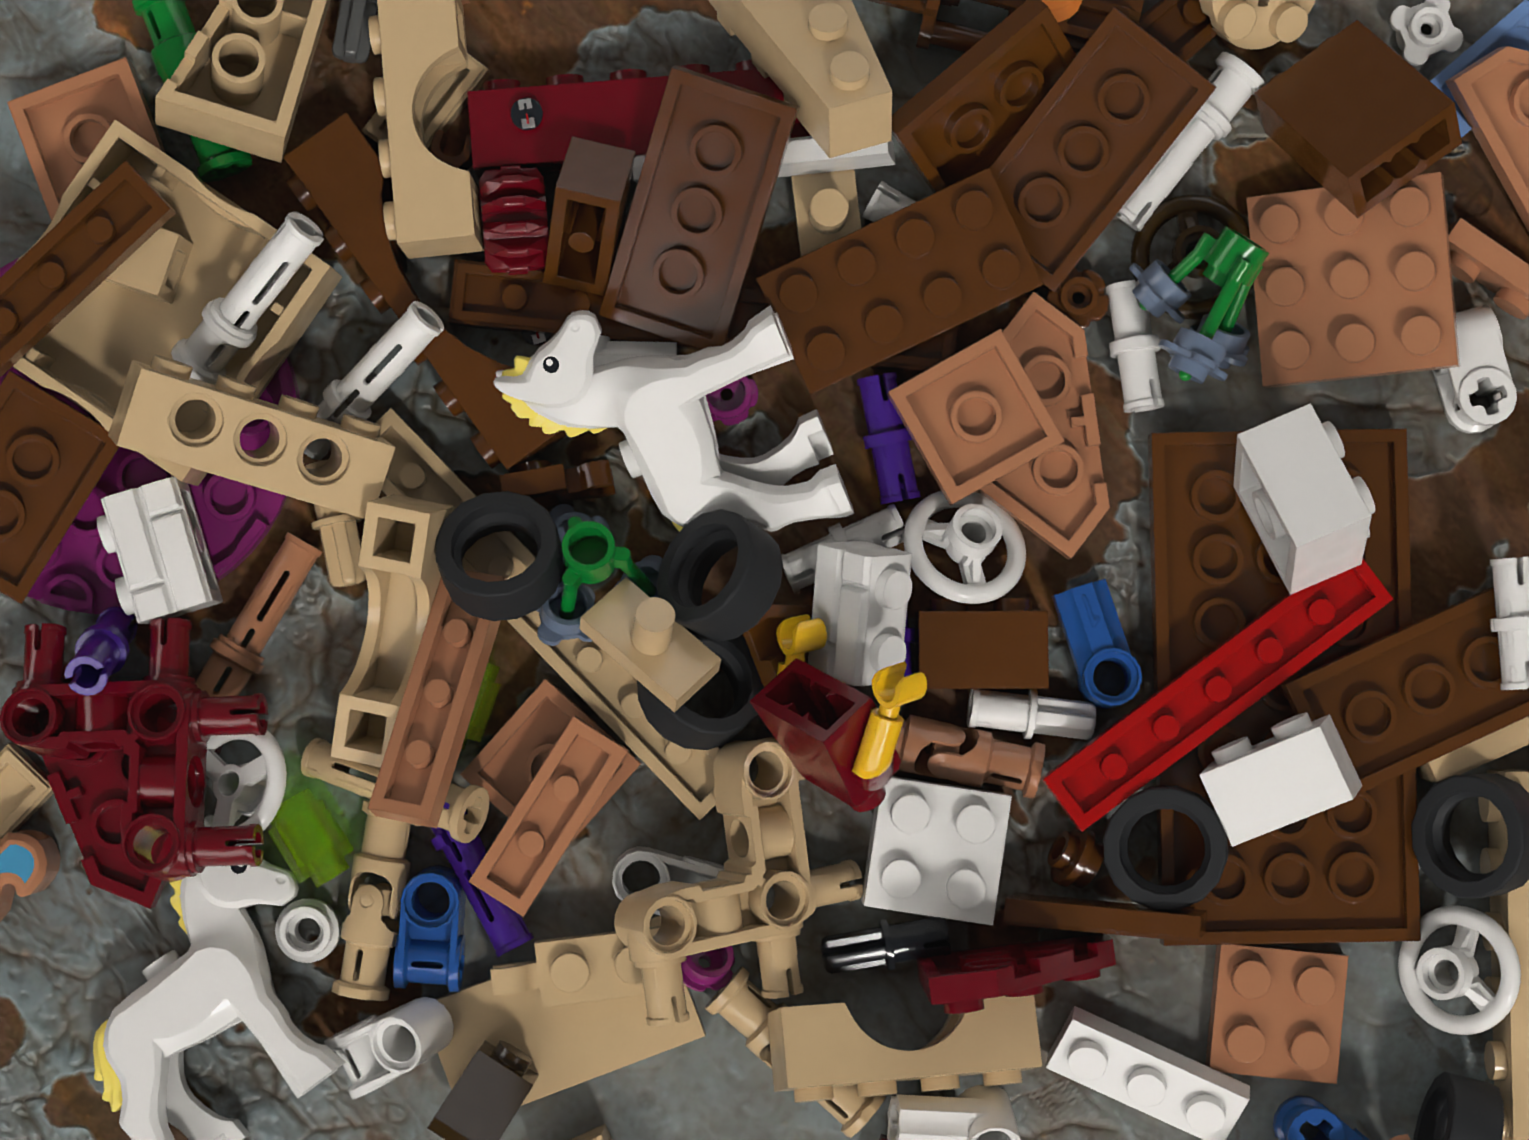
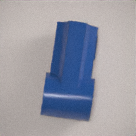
M1106 579L1090 582L1052 596L1078 674V690L1083 699L1101 709L1115 708L1133 699L1139 691L1142 682L1141 667L1129 650ZM1100 662L1114 663L1122 670L1125 684L1118 696L1104 695L1095 686L1093 674Z

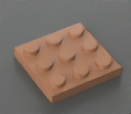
M1441 172L1417 175L1359 218L1353 215L1324 187L1247 197L1250 239L1269 252V255L1262 264L1263 269L1254 281L1263 387H1281L1460 367L1444 178Z

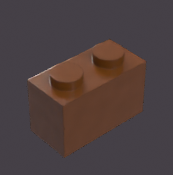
M571 138L555 188L544 283L601 296L605 295L622 238L635 151L581 138Z
M930 599V611H918L915 613L917 638L915 642V673H924L927 680V689L1049 688L1048 611H1032V599H996L993 601V611H968V604L950 599Z

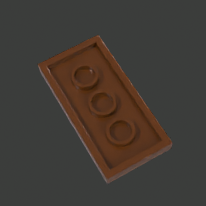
M1115 6L990 167L1043 284L1053 292L1058 289L1217 88L1215 84Z
M677 65L671 68L599 312L600 316L699 349L726 344L800 106Z
M990 167L756 278L768 305H771L773 312H777L791 344L795 363L810 394L818 392L1043 285Z
M1494 586L1280 684L1295 716L1307 712L1311 721L1330 714L1363 785L1357 795L1529 716V688L1501 690L1500 687L1502 679L1498 632H1491L1490 619L1496 618Z

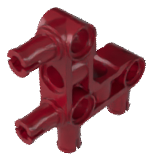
M162 618L149 621V629L151 630L149 675L144 676L142 681L108 682L104 689L95 695H81L73 691L69 687V683L63 682L67 628L59 624L42 623V628L39 630V625L37 624L25 625L23 680L16 683L12 689V695L8 697L2 706L0 714L1 729L6 738L40 756L62 759H87L90 752L123 751V753L129 755L127 802L121 805L120 810L122 855L128 865L140 873L167 882L182 880L185 877H194L198 873H202L206 866H260L263 861L264 851L255 850V847L252 846L264 844V835L260 824L205 827L204 811L208 740L214 735H265L268 721L265 719L259 720V715H268V704L265 695L257 693L247 696L210 697L206 691L198 688L194 678L189 677L190 631L192 630V622L181 618H168V625H164L165 620ZM176 704V720L171 727L165 731L158 732L157 719L159 714L169 705ZM49 709L48 725L40 734L33 736L32 724L39 713ZM169 833L172 841L171 850L165 859L154 864L151 856L152 846L157 838Z

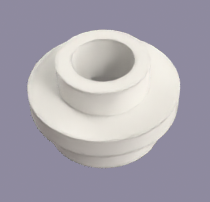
M303 898L289 904L280 913L275 927L276 940L280 949L289 958L302 963L316 962L328 956L337 946L341 932L340 921L333 908L324 901L315 898ZM311 918L318 923L320 934L317 940L306 941L300 936L298 927L302 919Z

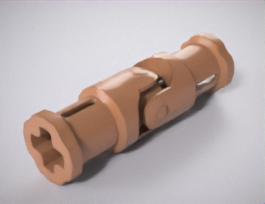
M910 714L903 722L896 744V751L901 759L899 771L938 779H948L959 784L980 788L984 783L1021 790L1023 797L1033 799L1035 798L1041 778L1045 757V744L1035 742L1031 747L994 739L992 732L970 727H958L951 723ZM932 743L931 752L928 754L923 748Z

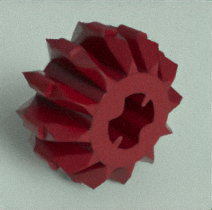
M520 165L501 166V169L484 171L479 180L485 264L492 273H508L509 275L528 274V271L544 269L549 235L545 185L542 174L536 167L520 168Z

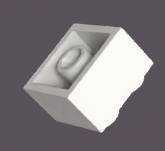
M1311 403L1237 434L1233 487L1290 595L1361 565L1367 538H1370L1371 514L1375 513L1374 500L1366 483L1360 476L1352 479L1341 458L1345 457V450L1336 428L1330 421L1321 423Z
M892 776L884 786L886 790L884 800L879 806L874 808L863 881V895L861 897L863 905L993 925L1012 796L1004 792Z

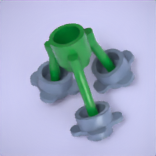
M1228 226L1223 228L1217 239L1204 232L1193 251L1172 270L1158 259L1145 270L1136 263L1129 267L1140 283L1132 290L1139 301V307L1144 311L1148 310L1156 318L1168 312L1179 324L1186 319L1179 308L1192 297L1182 280L1203 260L1209 264L1202 274L1222 287L1210 313L1203 315L1199 326L1192 325L1190 329L1181 327L1173 342L1161 339L1158 344L1159 347L1170 354L1169 356L1172 359L1168 367L1178 373L1182 381L1192 380L1203 384L1207 375L1225 381L1228 374L1219 368L1227 369L1231 364L1245 366L1248 361L1246 355L1250 348L1246 344L1249 340L1250 332L1236 321L1252 284L1263 269L1262 264L1269 255V252Z
M559 504L550 511V516L558 530L562 546L563 564H565L567 570L563 574L562 582L559 583L556 592L536 610L539 612L541 621L537 630V636L544 644L556 646L562 640L576 638L584 642L592 641L579 627L581 616L594 606L595 594L592 589L581 584L600 583L606 580L615 568H620L624 572L621 580L616 585L627 577L650 598H659L657 581L660 564L663 560L660 556L649 555L641 561L634 563L628 548L615 546L609 525L603 517L594 516L590 518L586 514L575 512L569 504Z

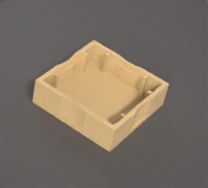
M114 120L62 195L53 220L35 244L126 160L177 212L161 228L178 233L193 244L174 301L170 304L103 281L13 365L14 368L42 387L61 393L93 415L108 432L132 360L151 365L154 355L173 359L171 354L172 348L179 340L188 339L203 320L202 311L207 303L219 297H226L248 269L251 262L277 232V229L229 200L203 182L192 171L117 120ZM311 253L289 280L286 287L278 294L256 322L258 329L254 342L247 348H240L225 366L226 376L256 386L254 398L259 399L342 279V276L330 265ZM194 399L183 403L178 408L175 416L177 429L193 431L199 428L207 417L205 401ZM140 453L184 483L199 486L207 472Z

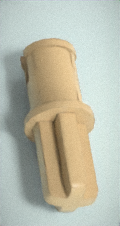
M328 460L308 464L305 468H319ZM314 504L317 521L312 522L311 525L313 530H319L330 584L333 587H347L365 581L366 576L358 566L361 541L357 522L362 521L363 518Z

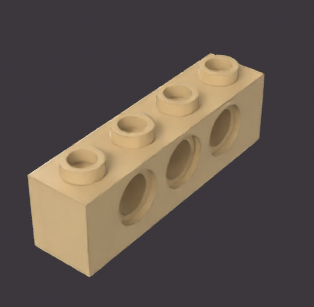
M154 355L151 365L132 360L108 434L116 446L365 519L367 502L379 499L396 448L387 440L378 436L381 428L380 425L348 414H343L340 424L317 417L319 406L282 394L278 405L254 398L256 386L223 375H218L215 385L190 378L193 370L192 366L167 357ZM198 399L205 401L207 406L205 422L193 431L177 429L175 416L178 408L189 400ZM256 419L267 420L270 426V435L267 442L256 450L242 449L240 433L243 427ZM329 439L331 443L329 460L319 468H305L303 453L306 447L314 440Z

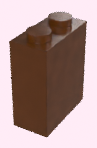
M1358 20L1335 36L1327 38L1317 49L1286 71L1275 75L1265 86L1254 93L1265 133L1357 218L1462 144L1455 102Z

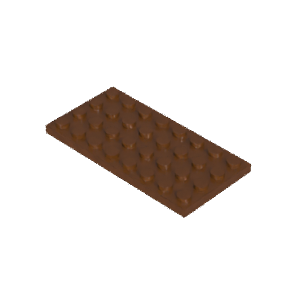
M1407 428L1337 430L1345 450V457L1341 458L1352 479L1360 476L1364 480L1375 504V513L1371 514L1369 526L1370 538H1367L1363 559L1393 597V600L1282 683L1412 624ZM1244 431L1151 433L1148 435L1154 693L1289 594L1233 487L1237 434ZM1281 685L1275 687L1156 776V786H1180L1200 794L1213 806L1199 776L1211 762L1215 761L1211 752L1243 737H1248L1252 746L1275 737L1271 727L1295 716ZM1416 768L1355 796L1353 800L1232 847L1228 839V859L1219 883L1203 900L1185 907L1188 909L1207 910L1206 933L1197 942L1160 939V943L1163 946L1421 941L1419 863L1412 848L1411 828L1417 808ZM1157 809L1158 885H1177L1189 880L1200 869L1205 856L1204 837L1198 825L1188 815L1173 809Z

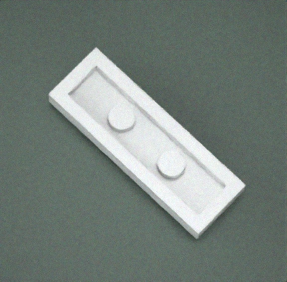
M1076 1006L1073 1007L1047 1056V1069L1203 1140H1226L1250 1100V1085Z

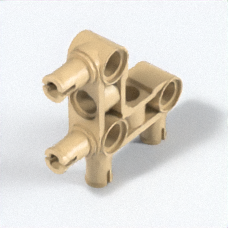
M775 737L752 741L734 740L726 743L715 757L713 775L716 811L723 814L729 858L723 863L724 870L718 871L717 878L691 884L677 881L655 884L627 895L616 910L614 927L617 936L624 945L628 946L630 961L634 962V967L641 968L648 1026L674 1025L673 1018L678 1023L689 1020L681 963L687 959L686 956L753 941L757 944L763 998L778 999L789 997V991L792 995L803 993L796 936L801 934L803 921L814 913L816 907L847 900H859L863 895V884L849 885V882H846L862 878L859 866L851 859L841 861L839 864L809 869L798 784L800 780H805V778L798 772ZM755 757L758 763V774L752 783L749 775V766ZM773 885L775 897L772 907L768 910L766 896ZM658 909L661 915V926L652 938L649 930L650 920Z

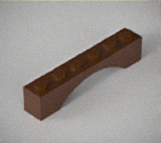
M344 113L284 156V159L295 173L285 181L308 212L317 205L332 224L322 233L343 262L346 263L355 257L367 273L368 277L359 284L377 310L383 314L392 308L400 319L411 303L421 301L406 277L395 240L389 241L386 234L383 207L384 202L391 201L392 178L383 177L379 157L349 115ZM445 329L437 337H434L414 360L418 366L427 359L442 378L433 388L454 417L465 411L477 427L479 432L470 437V440L491 469L502 462L510 473H514L516 466L532 461L567 436L565 431L545 434L542 432V427H531L529 425V418L517 417L510 408L511 403L502 398L503 392L499 391L493 382L497 378V370H506L514 367L501 364L467 347Z

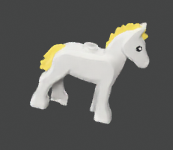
M771 305L750 319L745 329L739 335L722 346L707 347L689 355L635 356L595 366L594 352L602 332L601 325L594 313L579 310L572 312L566 318L559 331L548 342L540 346L531 357L516 355L514 368L496 371L497 378L493 381L494 385L499 391L503 392L502 398L511 403L510 408L519 418H529V425L531 427H542V432L545 434L565 431L568 437H575L587 431L595 434L607 428L618 427L627 439L619 442V447L628 472L632 478L643 475L650 494L659 510L672 521L673 526L679 532L686 524L701 514L719 509L738 513L758 527L770 532L777 531L794 522L823 518H841L854 514L853 506L836 464L820 469L807 482L783 486L794 475L818 465L819 460L834 454L817 409L799 417L792 433L777 447L755 458H739L719 454L715 428L705 395L745 376L794 359L792 347L778 313L773 312Z
M206 815L205 820L212 825L214 816ZM264 859L261 865L257 867H251L250 865L206 866L202 873H198L194 877H185L182 880L169 882L174 890V894L170 897V903L180 917L178 921L179 926L188 935L191 946L182 957L174 949L146 967L142 973L147 982L117 1005L109 1019L102 1023L95 1033L93 1042L94 1080L103 1081L102 1100L110 1103L112 1112H117L121 1109L119 1124L131 1140H175L168 1123L179 1129L188 1140H244L250 1135L239 1119L218 1115L195 1097L187 1085L184 1073V1050L218 1035L241 1021L245 1023L262 1044L297 1099L327 1079L346 1063L328 1046L318 1044L302 1034L291 1021L289 1012L276 995L265 946L245 908L257 904L284 906L297 896L299 887L298 881L291 871L272 865Z

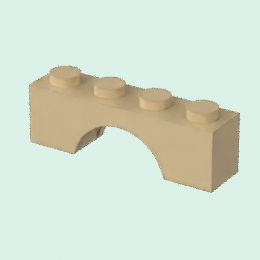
M377 0L378 15L369 16L368 27L374 55L382 54L383 77L374 78L373 89L378 115L387 116L388 139H380L378 143L382 175L384 178H392L393 201L384 202L383 207L387 237L389 241L397 240V244L408 259L484 251L479 188L469 171L450 166L429 152L426 148L423 134L426 108L435 91L448 78L468 67L463 4L461 0Z
M394 494L367 502L358 566L366 576L368 585L367 624L357 663L347 684L339 694L330 757L381 767L441 579L436 563V537L444 519L454 511L455 506Z
M1034 995L984 999L985 1008L983 1010L949 1014L944 1026L935 1038L922 1048L914 1051L889 1048L873 1040L855 1022L845 1002L778 1008L767 1013L774 1092L794 1090L795 1103L832 1100L834 1099L833 1087L857 1085L858 1097H872L897 1094L896 1082L920 1080L921 1092L960 1088L959 1076L980 1074L983 1075L984 1087L1023 1083L1021 1071L1042 1067Z

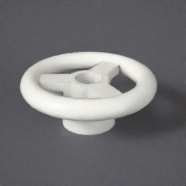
M942 491L935 492L924 498L913 508L905 524L903 542L905 552L912 553L911 568L927 587L947 599L966 604L987 603L1007 594L1021 578L1026 562V546L1022 532L1011 515L980 493L974 492L950 506ZM948 508H959L950 523H937L930 520L939 511ZM1001 536H1003L1007 548L1005 567L995 579L986 583L981 563L993 551ZM923 540L946 549L949 557L959 564L963 583L947 578L932 565L925 553Z
M268 730L265 735L257 736L255 734L211 736L207 742L206 775L213 781V792L217 798L213 823L210 825L204 818L205 827L234 826L241 815H246L250 818L239 826L260 824L264 831L276 816L286 789V763L279 743ZM240 739L254 744L262 755L249 763L238 766L226 764L214 751L224 743Z
M1444 906L1429 911L1420 917L1421 941H1402L1398 958L1400 983L1411 1007L1428 1024L1451 1034L1472 1035L1484 1032L1497 1025L1512 1009L1521 983L1519 957L1507 932L1487 914L1466 906ZM1457 925L1452 945L1430 949L1418 961L1421 947L1430 934L1441 927ZM1479 933L1492 945L1499 960L1501 976L1496 995L1478 976L1479 967L1473 956ZM1450 962H1453L1458 969L1456 981L1449 973ZM1428 996L1437 1000L1467 996L1480 1012L1471 1015H1454L1439 1008Z

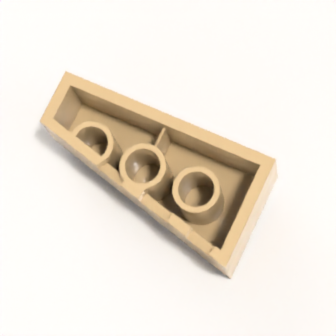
M219 0V4L201 32L198 30L185 50L184 58L170 79L167 78L156 95L155 124L282 163L331 0Z
M708 0L717 11V20L730 36L736 34L749 50L752 63L764 78L770 77L783 92L784 101L800 106L796 118L829 158L891 141L892 89L852 0Z

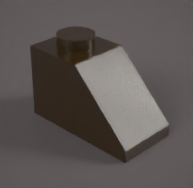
M485 1040L427 1128L445 1140H500L539 1076L529 1069L532 1063L530 1057L505 1041L500 1040L495 1047Z

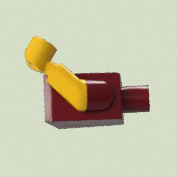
M808 614L787 618L779 624L776 632L778 644L786 655L785 662L778 663L777 676L750 700V703L798 772L806 780L850 805L854 811H870L879 806L886 795L884 786L891 779L892 775L899 770L901 759L896 751V744L904 722L903 717L899 715L901 705L921 699L925 695L927 690L926 676L924 673L918 672L904 677L907 666L905 661L879 670L872 679V690L880 704L879 708H877L871 697L804 662L806 652L820 650L826 644L827 632L823 620L820 618L810 620Z

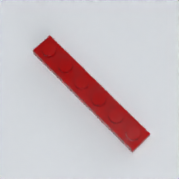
M1364 559L1362 564L1294 594H1287L1043 776L1041 780L1078 830L1083 832L1391 602L1393 597Z

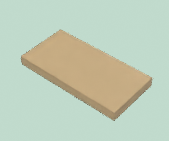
M661 916L651 917L649 927L661 926ZM491 978L462 988L460 992H452L436 998L448 1010L454 1025L453 1037L449 1045L438 1052L451 1090L483 1042L486 1040L496 1047L501 1040L515 1046L530 1057L532 1063L529 1069L539 1075L521 1106L706 1036V1032L690 989L685 984L683 985L687 1011H689V1020L678 1023L673 1018L674 1025L661 1027L647 1025L645 995L542 1008L539 989L493 996Z

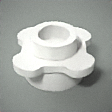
M1425 0L1424 3L1411 8L1401 5L1392 12L1389 21L1390 26L1396 31L1397 44L1402 50L1404 60L1409 64L1420 66L1428 58L1441 51L1450 54L1460 48L1463 42V34L1460 29L1453 26L1448 13L1450 9L1449 0ZM1423 24L1430 25L1432 29L1431 34H1423L1421 26Z

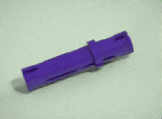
M445 802L444 808L449 809L450 804ZM439 827L437 829L431 828L436 836L431 840L436 852L443 850L469 903L472 905L488 935L497 958L533 939L532 932H529L520 914L469 883L470 878L487 853L479 834L471 842L461 843L455 841L450 836L449 831Z

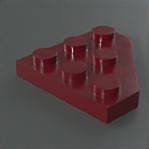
M64 661L63 682L69 683L73 680L74 676L65 679L64 673L68 663ZM169 705L159 714L157 719L158 732L165 731L172 726L177 716L176 707ZM49 709L42 711L34 719L32 724L33 736L40 734L48 725ZM221 745L214 751L218 756L221 752L223 745ZM123 751L90 752L87 759H62L42 756L50 774L47 776L58 806L65 823L70 824L84 858L81 862L90 884L146 908L156 907L166 881H161L136 871L128 865L122 855L120 810L121 805L127 802L129 755L123 753ZM206 775V785H207L208 780H209V777ZM169 833L157 838L152 846L151 856L154 864L165 859L171 850L172 841Z
M1104 933L951 951V955L947 956L939 955L916 959L919 982L931 1005H944V1013L961 1014L983 1010L985 1008L984 999L1001 996L1023 997L1041 994L1044 992L1043 985L1059 980L1081 981L1098 978L1101 976L1100 969L1116 965L1113 939Z

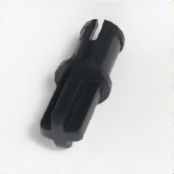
M930 917L888 925L886 919L879 920V927L825 936L821 941V952L826 971L834 974L885 964L888 971L895 970V963L924 957L951 955V946L947 942L950 938L945 918Z

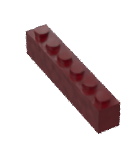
M752 59L736 63L734 71L710 72V66L705 64L680 66L784 101L783 92L770 77L764 78L752 63ZM623 69L609 73V80L584 82V77L578 74L553 75L546 78V85L521 87L520 81L515 79L486 81L482 84L483 90L467 91L473 169L479 179L484 171L501 169V166L520 165V168L536 167L542 175L558 174L561 172L572 137L635 151V158L637 155H646L669 76L647 77L645 70ZM531 98L540 104L543 118L536 128L522 130L512 122L511 108L519 99ZM796 118L790 138L811 136Z

